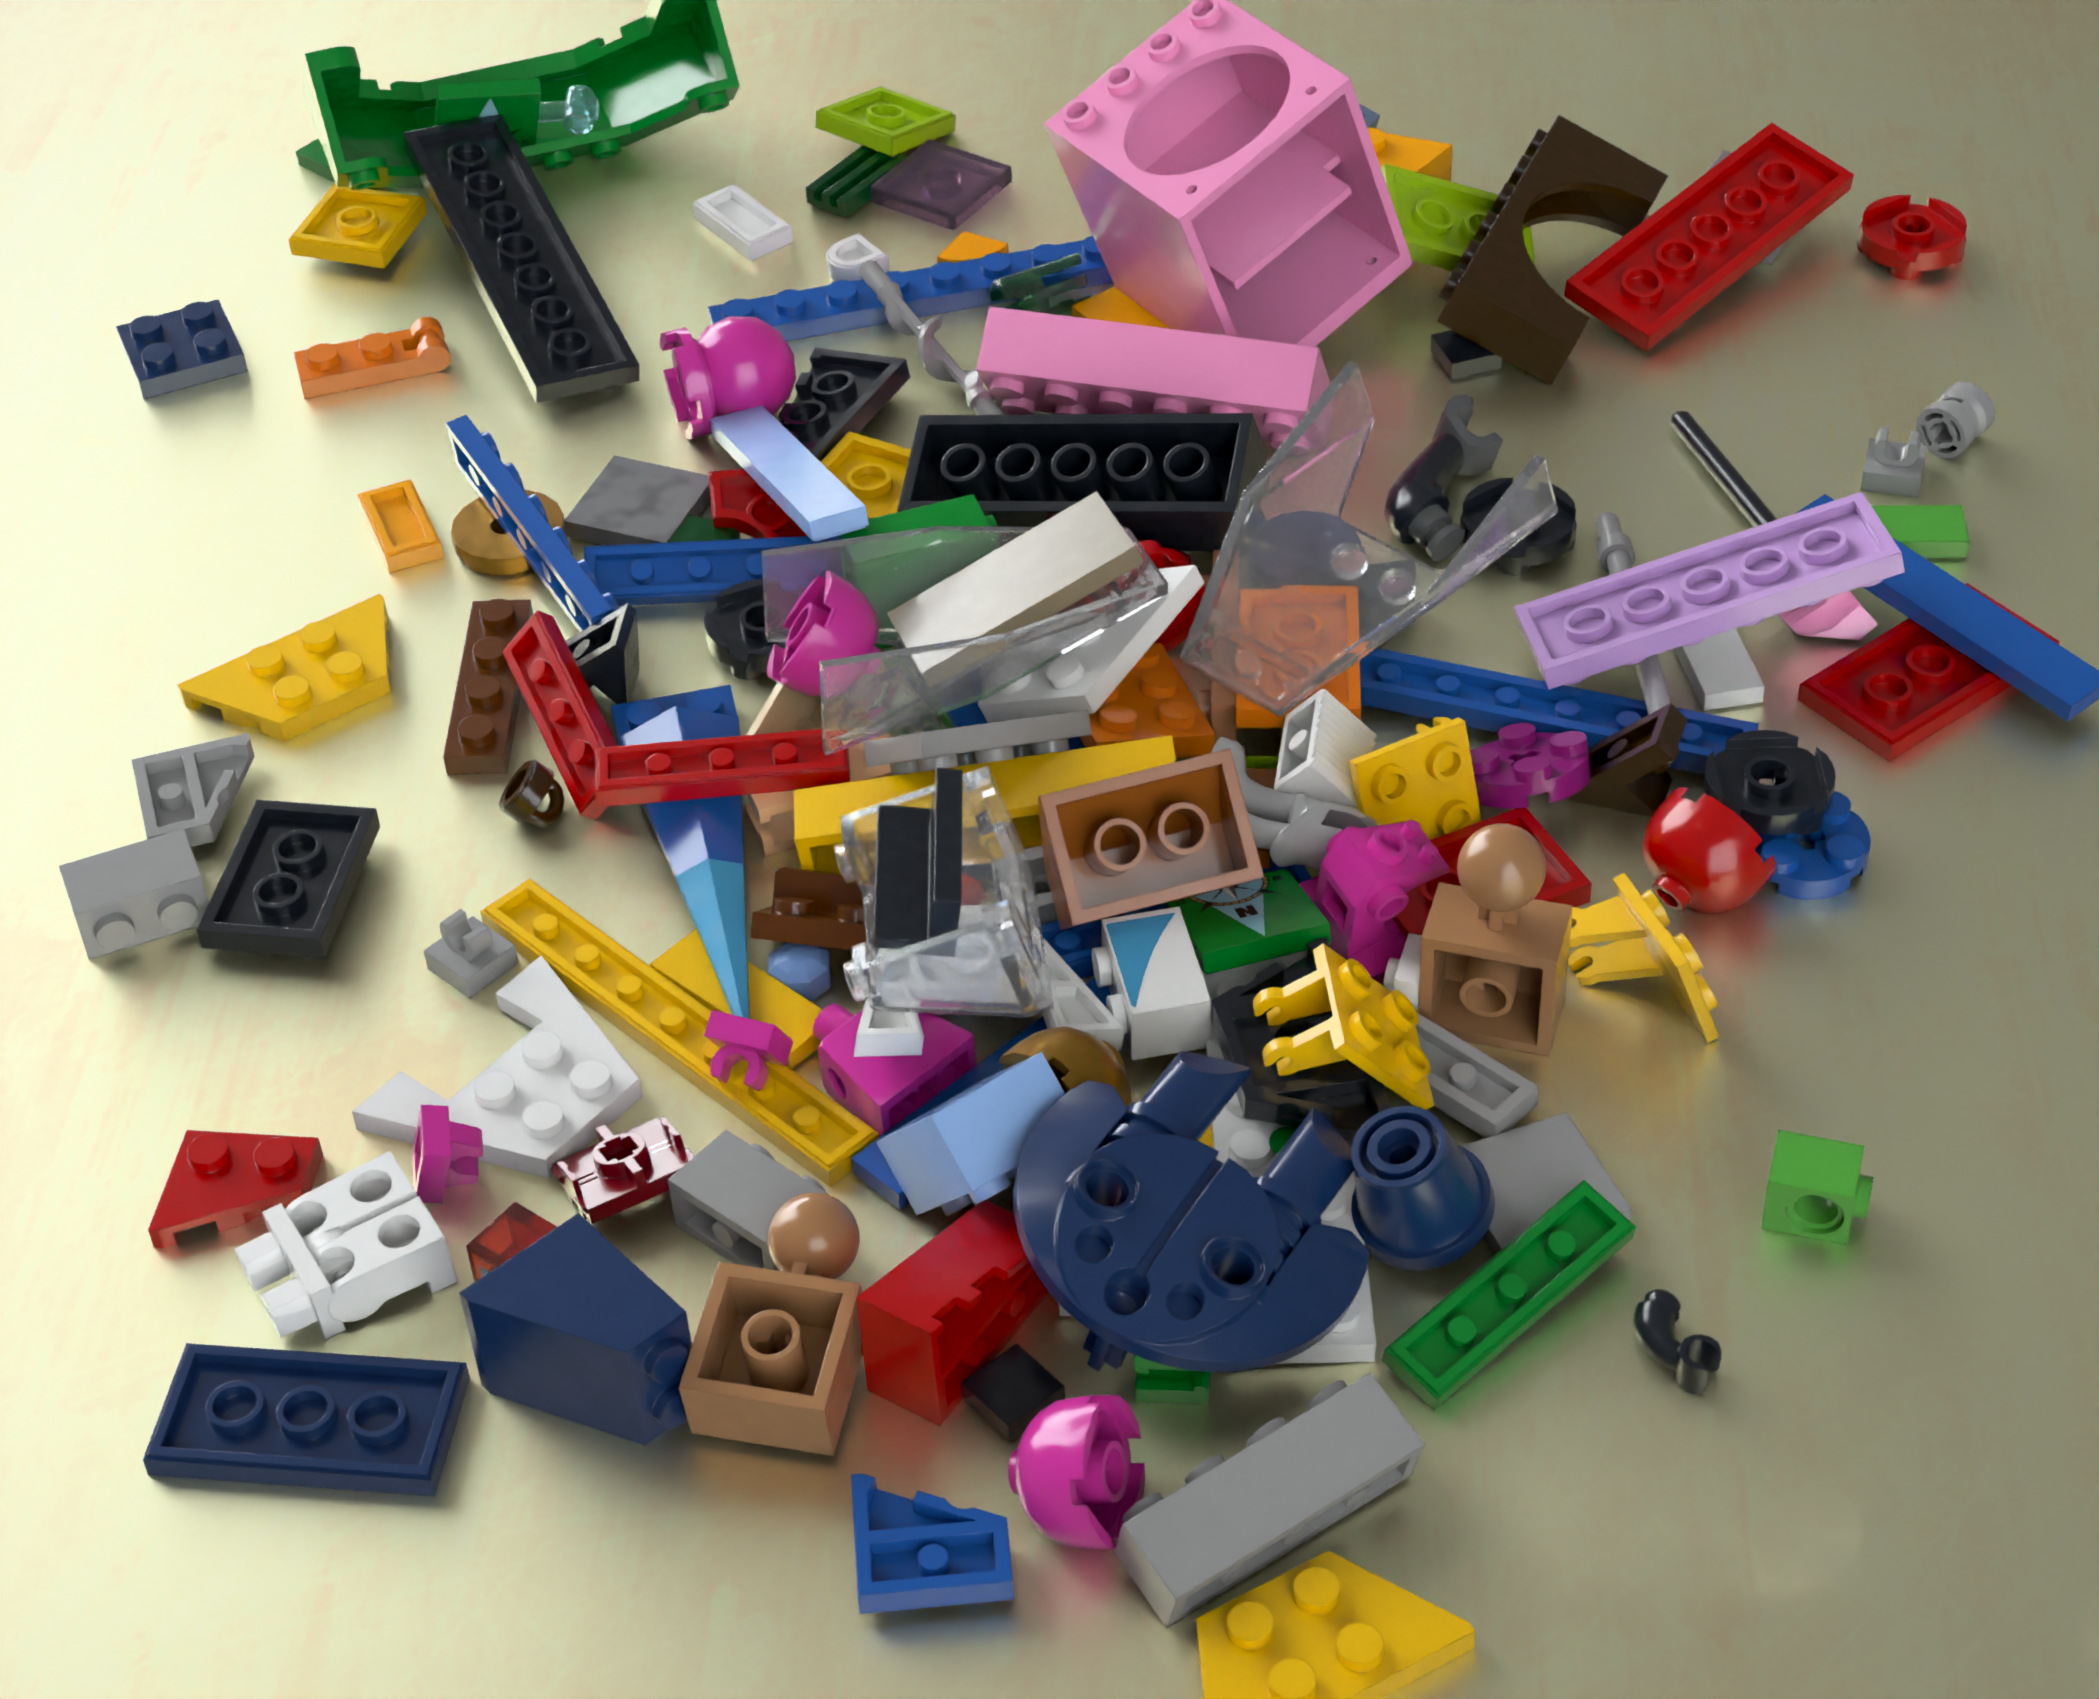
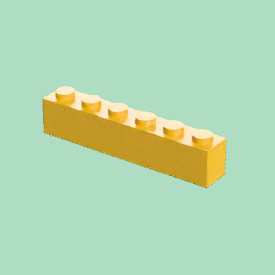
M1173 736L945 768L963 770L962 865L998 860V856L1041 846L1038 796L1176 762ZM936 770L794 790V839L801 869L875 877L878 807L880 805L931 808Z

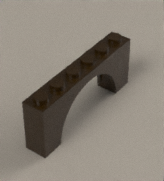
M1558 115L1548 133L1540 128L1538 129L1508 182L1502 188L1491 210L1485 216L1474 238L1468 244L1456 268L1451 272L1438 296L1447 301L1437 322L1547 384L1552 385L1590 317L1566 302L1539 274L1527 252L1523 230L1543 222L1573 221L1601 227L1624 237L1642 223L1668 175Z

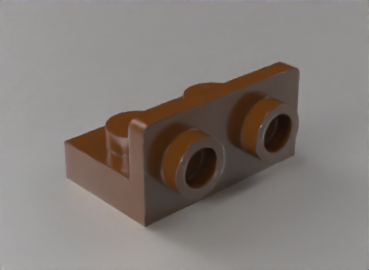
M791 867L779 868L775 872L772 906L752 913L751 938L878 953L880 948L872 944L875 877Z

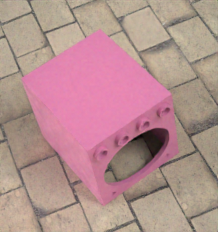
M1229 0L1192 1L1184 10L1044 123L1115 287L1171 329L1315 347L1413 265L1351 79Z

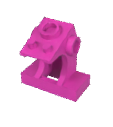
M1414 820L1365 828L1352 826L1339 831L1329 840L1326 846L1327 855L1321 862L1319 875L1299 883L1329 921L1331 949L1346 960L1352 958L1360 962L1371 978L1382 986L1389 959L1401 958L1407 940L1392 919L1407 906L1409 897L1406 893L1425 882L1450 872V867L1439 854L1438 849L1425 835L1420 824Z

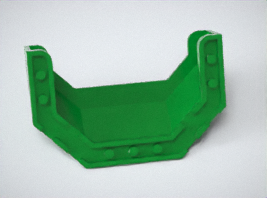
M650 0L645 16L620 27L622 37L606 45L603 38H595L571 50L422 82L396 81L390 84L391 90L379 89L377 80L360 79L361 67L354 47L339 46L305 53L304 98L336 186L350 187L351 190L367 188L425 189L404 149L403 132L434 127L436 90L439 83L539 78L541 101L536 144L520 148L530 167L543 164L545 170L560 169L573 164L574 157L592 154L593 159H605L620 154L622 152L621 147L630 145L701 113L715 112L730 105L729 101L734 99L740 85L717 1Z

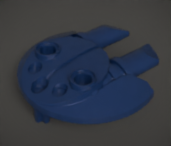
M1180 1051L1144 1097L1138 1102L1130 1103L1127 1107L1112 1085L1087 1080L1055 1101L1041 1116L1024 1145L1015 1174L1013 1204L1017 1231L1033 1270L1048 1292L1069 1314L1089 1329L1083 1349L1091 1353L1087 1364L1092 1369L1100 1371L1105 1363L1117 1370L1122 1366L1127 1352L1159 1364L1191 1371L1239 1372L1258 1369L1283 1362L1304 1352L1322 1340L1336 1327L1347 1313L1359 1291L1367 1270L1370 1251L1352 1231L1321 1224V1215L1353 1173L1354 1166L1351 1158V1147L1315 1106L1309 1111L1262 1176L1252 1177L1245 1168L1229 1157L1225 1163L1217 1160L1219 1151L1199 1141L1251 1074L1250 1067L1223 1059Z

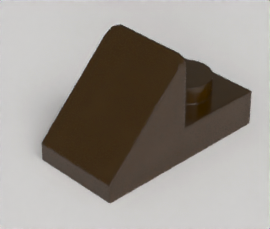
M1670 703L1590 746L1588 751L1591 780L1581 791L1568 798L1573 802L1652 817L1658 807L1665 801L1669 792L1672 778L1666 769L1673 764L1679 755L1680 748L1678 745L1687 719Z

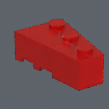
M986 1200L978 1203L856 1297L862 1341L861 1354L864 1357L868 1391L938 1426L944 1423L962 1400L961 1382L997 1357L1048 1293V1290L1036 1275L1024 1252L1018 1235L1014 1213Z

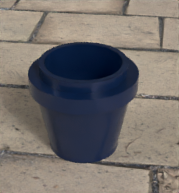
M1398 1106L1383 1110L1372 1116L1360 1127L1351 1147L1356 1185L1352 1196L1351 1213L1355 1228L1365 1241V1247L1381 1262L1395 1268L1428 1270L1447 1265L1472 1250L1487 1232L1495 1210L1494 1190L1481 1161L1472 1152L1458 1145L1434 1114L1419 1107Z

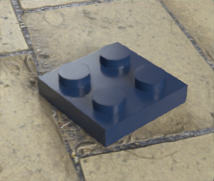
M219 299L209 302H193L186 305L183 309L156 316H140L130 323L116 326L121 347L143 399L248 371L244 353Z

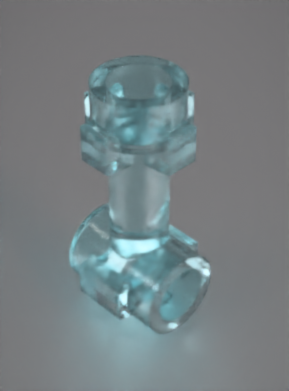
M574 85L566 91L565 101L540 102L538 123L563 121L566 130L573 134L581 135L588 133L593 128V121L598 120V99L589 87Z

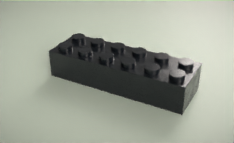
M1253 413L919 415L897 512L974 494L984 515L992 514L994 516L1000 533L1001 546L1097 491L1135 545L1141 541L1153 540L1158 542L1162 548L1176 551H1250L1267 452Z

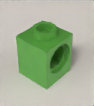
M1778 1130L1768 1178L1761 1229L1847 1245L1852 1216L1863 1219L1867 1218L1874 1179L1872 1176L1860 1174L1864 1145Z

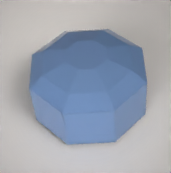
M784 942L769 953L768 974L807 1000L813 1001L831 987L829 951L820 946Z

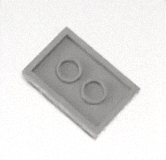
M1088 710L919 732L863 742L867 767L890 764L891 774L894 776L936 770V768H952L1069 750L1068 738L1092 735L1089 712Z

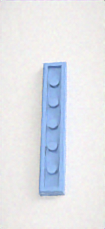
M762 405L709 419L713 438L812 541L816 542L860 530L869 525L866 506Z

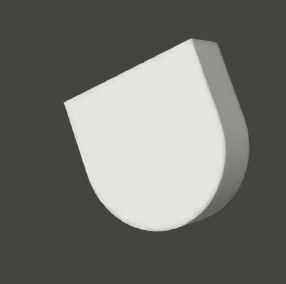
M860 233L835 243L826 252L828 275L835 281L862 279L859 275V269L868 260L876 261L885 273L889 272L888 256Z

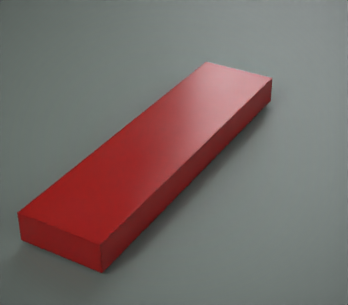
M537 610L502 653L579 814L597 821L608 807H598L595 793L596 748L617 746L554 617Z
M847 727L596 748L595 793L598 807L784 792L850 782Z

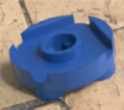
M1834 791L1832 805L1824 815L1822 827L1812 834H1758L1762 838V842L1755 851L1759 854L1763 863L1773 855L1776 868L1775 874L1769 881L1778 884V894L1803 900L1830 898L1848 890L1853 877L1861 873V876L1863 875L1868 863L1871 845L1870 834L1864 821L1850 810L1851 802L1848 797ZM1798 842L1814 845V849H1802V846Z

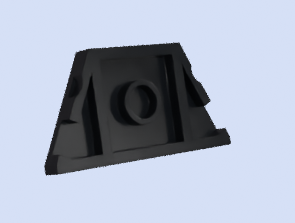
M1327 937L1318 938L1307 945V956L1284 969L1276 962L1257 973L1254 980L1249 984L1235 986L1211 1000V1022L1224 1060L1251 1068V1074L1236 1092L1244 1118L1298 1127L1309 1111L1315 1106L1342 1136L1354 1138L1360 1127L1368 1119L1383 1110L1392 1108L1385 1087L1381 1082L1349 1060L1300 1070L1287 1076H1279L1276 1066L1279 1060L1267 1067L1264 1065L1262 1055L1265 1045L1270 1041L1280 1037H1294L1333 1016L1332 1011L1290 1020L1281 1025L1270 1026L1268 1025L1266 1015L1269 1010L1260 1016H1255L1253 1009V999L1260 991L1271 987L1283 988L1317 970L1313 950L1323 943L1331 948Z

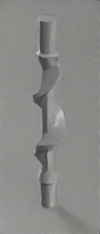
M868 260L863 263L859 269V275L885 306V315L889 325L895 331L904 335L918 336V354L924 369L938 380L958 383L966 393L967 406L976 415H1005L994 402L990 392L983 387V381L976 369L962 370L934 337V334L943 323L940 315L932 317L924 324L903 300L899 284L893 282L876 261Z

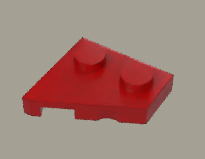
M186 1130L148 1228L153 1247L167 1248L177 1245L174 1233L215 1221L218 1231L222 1232L246 1225L251 1220L263 1216V1211L280 1203L286 1209L291 1202L312 1190L323 1159L319 1138Z

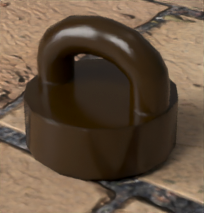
M537 760L525 762L505 787L499 802L500 811L519 823L526 820L540 828L554 824L562 814L565 801L560 784L553 779L554 772ZM546 794H548V807L544 812H540L537 808Z

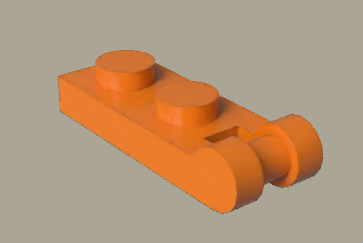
M432 317L417 319L412 324L411 329L386 334L371 333L361 339L336 344L322 343L306 350L293 352L304 399L437 373L448 367L450 363V353L444 341L442 326L437 319Z

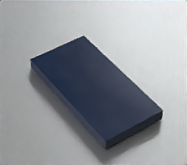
M186 1343L143 1457V1462L148 1475L435 1496L470 1381L466 1362Z

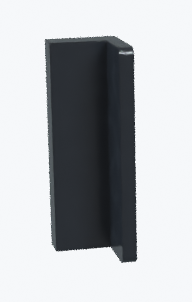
M936 768L931 808L880 805L878 807L872 944L877 948L955 953L962 895L963 770Z

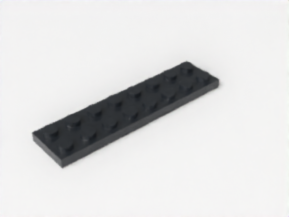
M502 114L403 132L404 149L535 402L541 403L640 381L639 362Z

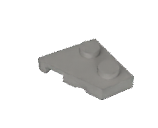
M249 733L131 759L147 839L184 828L191 847L215 842L255 757Z

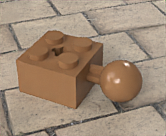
M1511 824L1488 825L1472 834L1460 851L1457 873L1461 886L1440 882L1438 884L1421 937L1418 1013L1463 1041L1550 1057L1565 1002L1573 906L1534 899L1541 890L1546 876L1545 855L1534 836L1523 828Z
M813 1192L791 1198L777 1210L771 1220L767 1238L768 1249L774 1264L780 1271L718 1262L679 1385L691 1433L834 1456L862 1358V1341L856 1297L862 1293L861 1283L837 1280V1278L843 1275L854 1262L859 1249L860 1234L854 1215L844 1203L830 1195Z

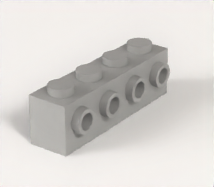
M1371 1372L1349 1386L1343 1380L1330 1384L1312 1398L1307 1406L1309 1410L1288 1423L1283 1417L1269 1421L1248 1439L1246 1443L1248 1447L1228 1460H1225L1221 1454L1208 1458L1188 1474L1185 1479L1187 1485L1165 1498L1159 1492L1152 1493L1135 1503L1123 1515L1122 1521L1124 1523L1120 1530L1114 1554L1166 1628L1412 1475L1425 1443Z

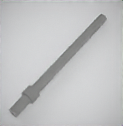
M1611 512L1601 514L1596 520V527L1600 538L1597 544V553L1602 568L1609 572L1610 575L1632 568L1635 562L1634 549L1630 538L1622 533L1617 515ZM1658 655L1649 656L1642 662L1634 664L1648 715L1670 704L1671 700Z

